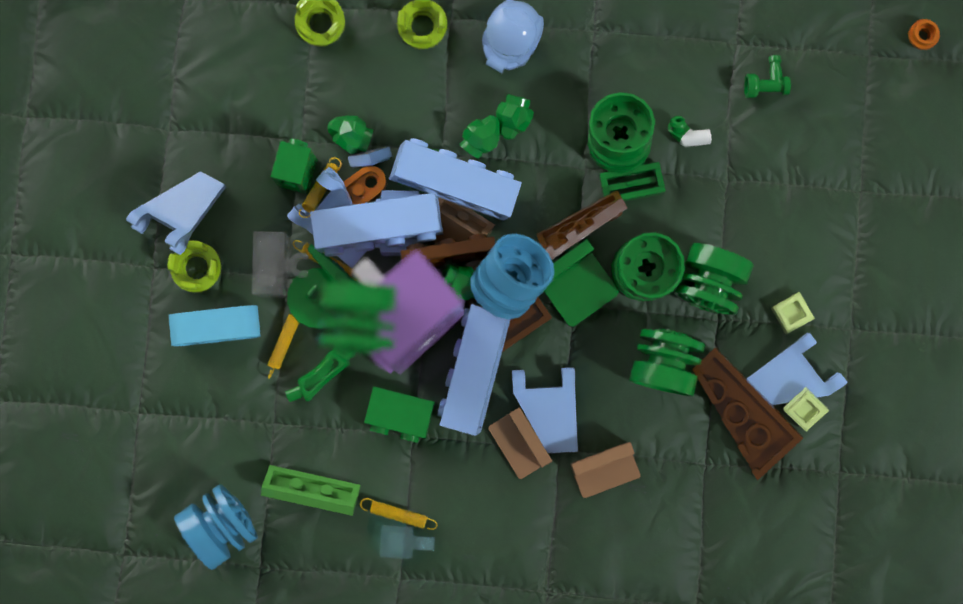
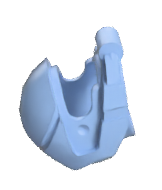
M505 0L492 12L482 38L484 54L488 59L486 65L502 73L504 69L512 70L519 66L522 67L527 63L540 41L544 28L543 17L538 15L531 5L522 1Z

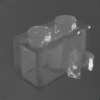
M254 231L252 294L256 297H287L288 272H292L297 277L303 278L308 276V271H299L296 265L300 260H309V256L305 253H297L289 258V236L285 232Z

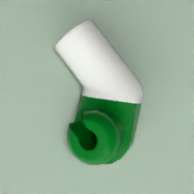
M674 116L671 118L668 131L682 146L711 144L710 129L693 131L686 124L684 117Z

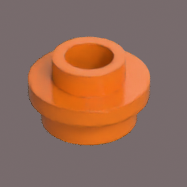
M921 19L910 27L908 36L915 48L928 50L938 43L940 31L933 21ZM919 31L926 32L928 35V39H921L919 37Z

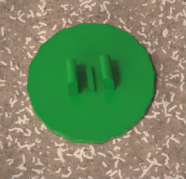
M312 268L301 272L293 279L288 288L287 304L290 313L299 323L308 328L322 329L321 321L335 319L338 316V312L322 307L323 284L332 282L322 268Z

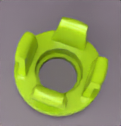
M300 0L297 3L295 27L299 36L305 42L314 46H326L332 44L341 36L345 27V16L336 0ZM320 12L326 13L332 20L330 29L322 34L316 33L310 28V19L313 15Z
M413 0L406 4L402 10L398 11V32L402 40L413 48H431L437 45L446 34V14L437 3L431 0ZM424 15L431 18L434 27L429 35L418 36L413 32L411 25L416 17Z
M188 241L187 248L181 255L177 253L169 255L167 268L170 270L172 279L180 288L196 293L208 290L217 282L221 273V261L217 252L209 245L199 241ZM193 257H201L208 264L207 273L200 279H193L186 272L187 262Z

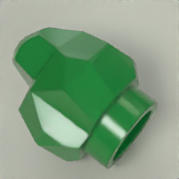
M507 94L506 101L498 105L496 117L499 119L500 135L504 139L511 140L515 138L518 133H523L531 123L534 112L529 108L530 99Z
M488 115L484 119H477L468 124L463 132L462 137L464 139L460 146L477 159L483 153H488L495 149L500 138L499 119L494 115Z
M358 116L335 117L327 126L328 133L332 136L333 142L349 154H355L357 150L367 151L373 129L366 127V123Z
M449 263L442 271L440 277L460 300L475 299L471 290V277L475 270L469 266H454Z

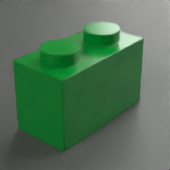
M290 139L289 143L280 141L271 173V178L278 187L308 195L317 164V158L312 149L308 148V143L297 139Z
M373 386L364 423L371 425L370 431L388 435L390 429L401 432L400 439L418 443L419 437L426 438L435 402Z

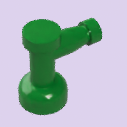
M780 55L769 57L770 80H759L758 75L746 73L744 79L745 98H755L759 92H781L782 95L790 94L791 80L790 77H782Z

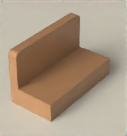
M438 198L443 234L436 235V240L433 242L437 244L438 241L443 239H456V242L467 241L469 236L476 234H486L488 237L495 224L469 208Z
M520 407L488 427L519 479H523L540 467H544L552 462V459Z
M631 442L623 443L570 463L583 498L640 477V472L633 457L635 453Z

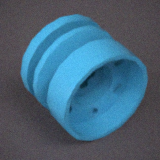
M519 234L505 235L495 243L487 257L475 269L471 277V290L476 301L494 316L504 319L519 318L527 312L536 298L551 283L554 276V265L549 254L536 241Z
M221 484L213 488L216 500L210 494L202 496L207 511L204 512L197 505L191 504L175 515L176 524L184 539L197 557L211 570H214L231 558L227 542H230L238 550H242L245 548V544L241 535L249 543L258 538L252 524V519L237 497L233 496Z

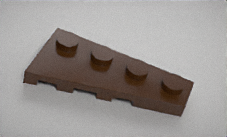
M716 347L702 359L700 365H696L693 368L695 375L698 376V380L712 404L716 407L727 430L730 431L737 443V447L743 457H745L757 480L803 439V436Z

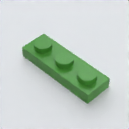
M269 465L261 488V496L353 516L361 485Z

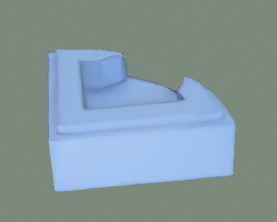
M389 146L348 156L350 167H365L386 161L392 157Z

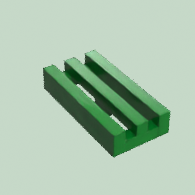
M660 162L641 165L633 171L624 173L605 172L599 174L604 197L612 191L657 183L658 187L620 195L623 201L666 192ZM651 171L655 172V176L611 185H608L607 182L610 179Z

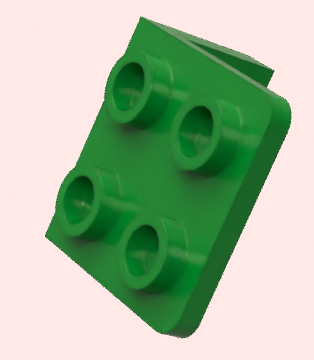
M587 239L581 244L578 241L563 252L565 255L556 262L552 259L554 276L549 286L543 291L570 327L576 326L618 295V288L592 254L594 248Z

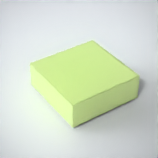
M800 292L771 307L786 334L815 319Z
M807 387L783 407L784 411L806 432L829 412L828 408Z

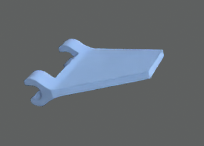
M330 167L323 170L316 181L331 192L315 211L354 205L340 176ZM298 203L288 213L287 217L313 235L311 216L302 218L299 215V210L302 208L300 214L304 217L309 216L310 213L303 209L301 203ZM355 248L343 249L344 254L338 255V257L349 267L353 268L366 251L356 252Z
M200 171L131 211L126 221L132 224V229L141 234L147 229L151 218L174 230L166 237L165 243L171 246L169 248L171 251L181 255L187 248L192 233L226 186Z
M810 333L803 335L791 346L747 377L750 383L772 405L789 403L805 387L816 397L831 395L848 383L842 374L838 372L823 382L802 354L817 343Z
M573 367L561 368L562 386L525 388V371L512 370L513 394L547 453L578 452L575 369Z

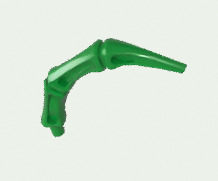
M312 243L309 245L307 251L319 263L332 282H355L338 263L329 256H325L324 253L317 251ZM334 348L330 350L314 369L298 379L299 386L285 391L288 401L292 402L304 397L306 402H310L330 380L350 365L349 360L355 356V353L341 352Z

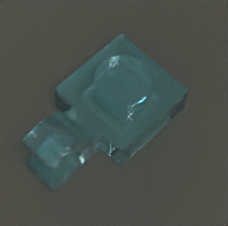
M382 525L380 557L412 559L413 549L427 551L435 549V537L414 536V526Z

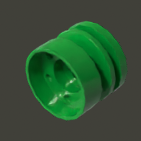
M622 92L607 95L597 102L590 115L587 145L590 156L598 166L609 172L624 173L633 171L644 164L650 154L655 126L654 115L649 105L634 94Z
M656 232L643 233L622 244L614 254L611 263L612 280L618 290L627 298L638 302L652 301L673 292L680 284L685 271L684 256L679 246L668 236ZM642 264L649 265L651 270L646 274L645 272L640 273L638 267Z
M692 243L685 264L695 270L696 275L684 273L681 281L691 287L678 285L674 294L687 301L691 306L714 314L737 315L739 307L729 300L741 301L743 295L731 286L732 284L746 285L754 264L748 259L728 250L703 243Z
M357 282L324 283L322 307L338 312V316L335 319L321 321V327L336 329L337 333L336 335H320V345L329 346L341 352L375 353L384 349H394L395 340L379 337V332L395 331L394 324L380 321V314L396 312L397 287Z
M641 329L639 337L652 342V346L637 345L636 350L648 355L649 359L648 361L633 362L629 382L668 393L693 397L698 376L686 371L685 367L686 365L701 364L702 360L689 355V351L703 353L705 344L694 340L689 335L672 330Z

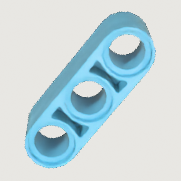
M256 305L168 315L171 346H188L261 337L258 306Z

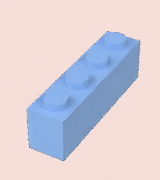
M411 138L410 141L405 140L400 145L389 180L427 194L435 193L441 199L502 221L511 217L522 183L514 180L513 174L497 170L496 173L485 169L486 165L479 161L468 160V162L459 160L457 159V154L449 150L440 149L438 152L427 148L428 144L419 139Z
M435 193L310 212L315 249L320 253L324 252L325 256L344 254L343 249L355 248L356 252L374 250V245L386 243L387 247H398L405 245V240L415 238L420 243L436 240V235L443 234L439 200Z
M478 303L471 304L470 309L466 308L461 322V326L465 327L462 339L458 338L453 353V356L457 357L455 368H450L446 379V386L449 387L447 399L443 398L438 409V416L442 417L440 426L474 436L481 433L511 320L494 316Z

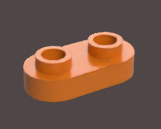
M365 166L345 180L344 184L349 196L352 197L353 204L357 205L370 203L380 196L381 190L386 188L387 181L385 174L380 168ZM369 178H375L377 184L375 187L369 188L366 186V181Z

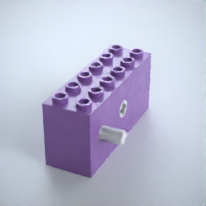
M417 250L385 278L368 258L360 262L352 270L362 283L389 285L398 289L396 312L380 314V321L395 325V331L379 332V337L395 340L394 349H384L375 353H369L379 366L390 374L393 371H396L399 375L402 374L462 321L464 315L463 302Z

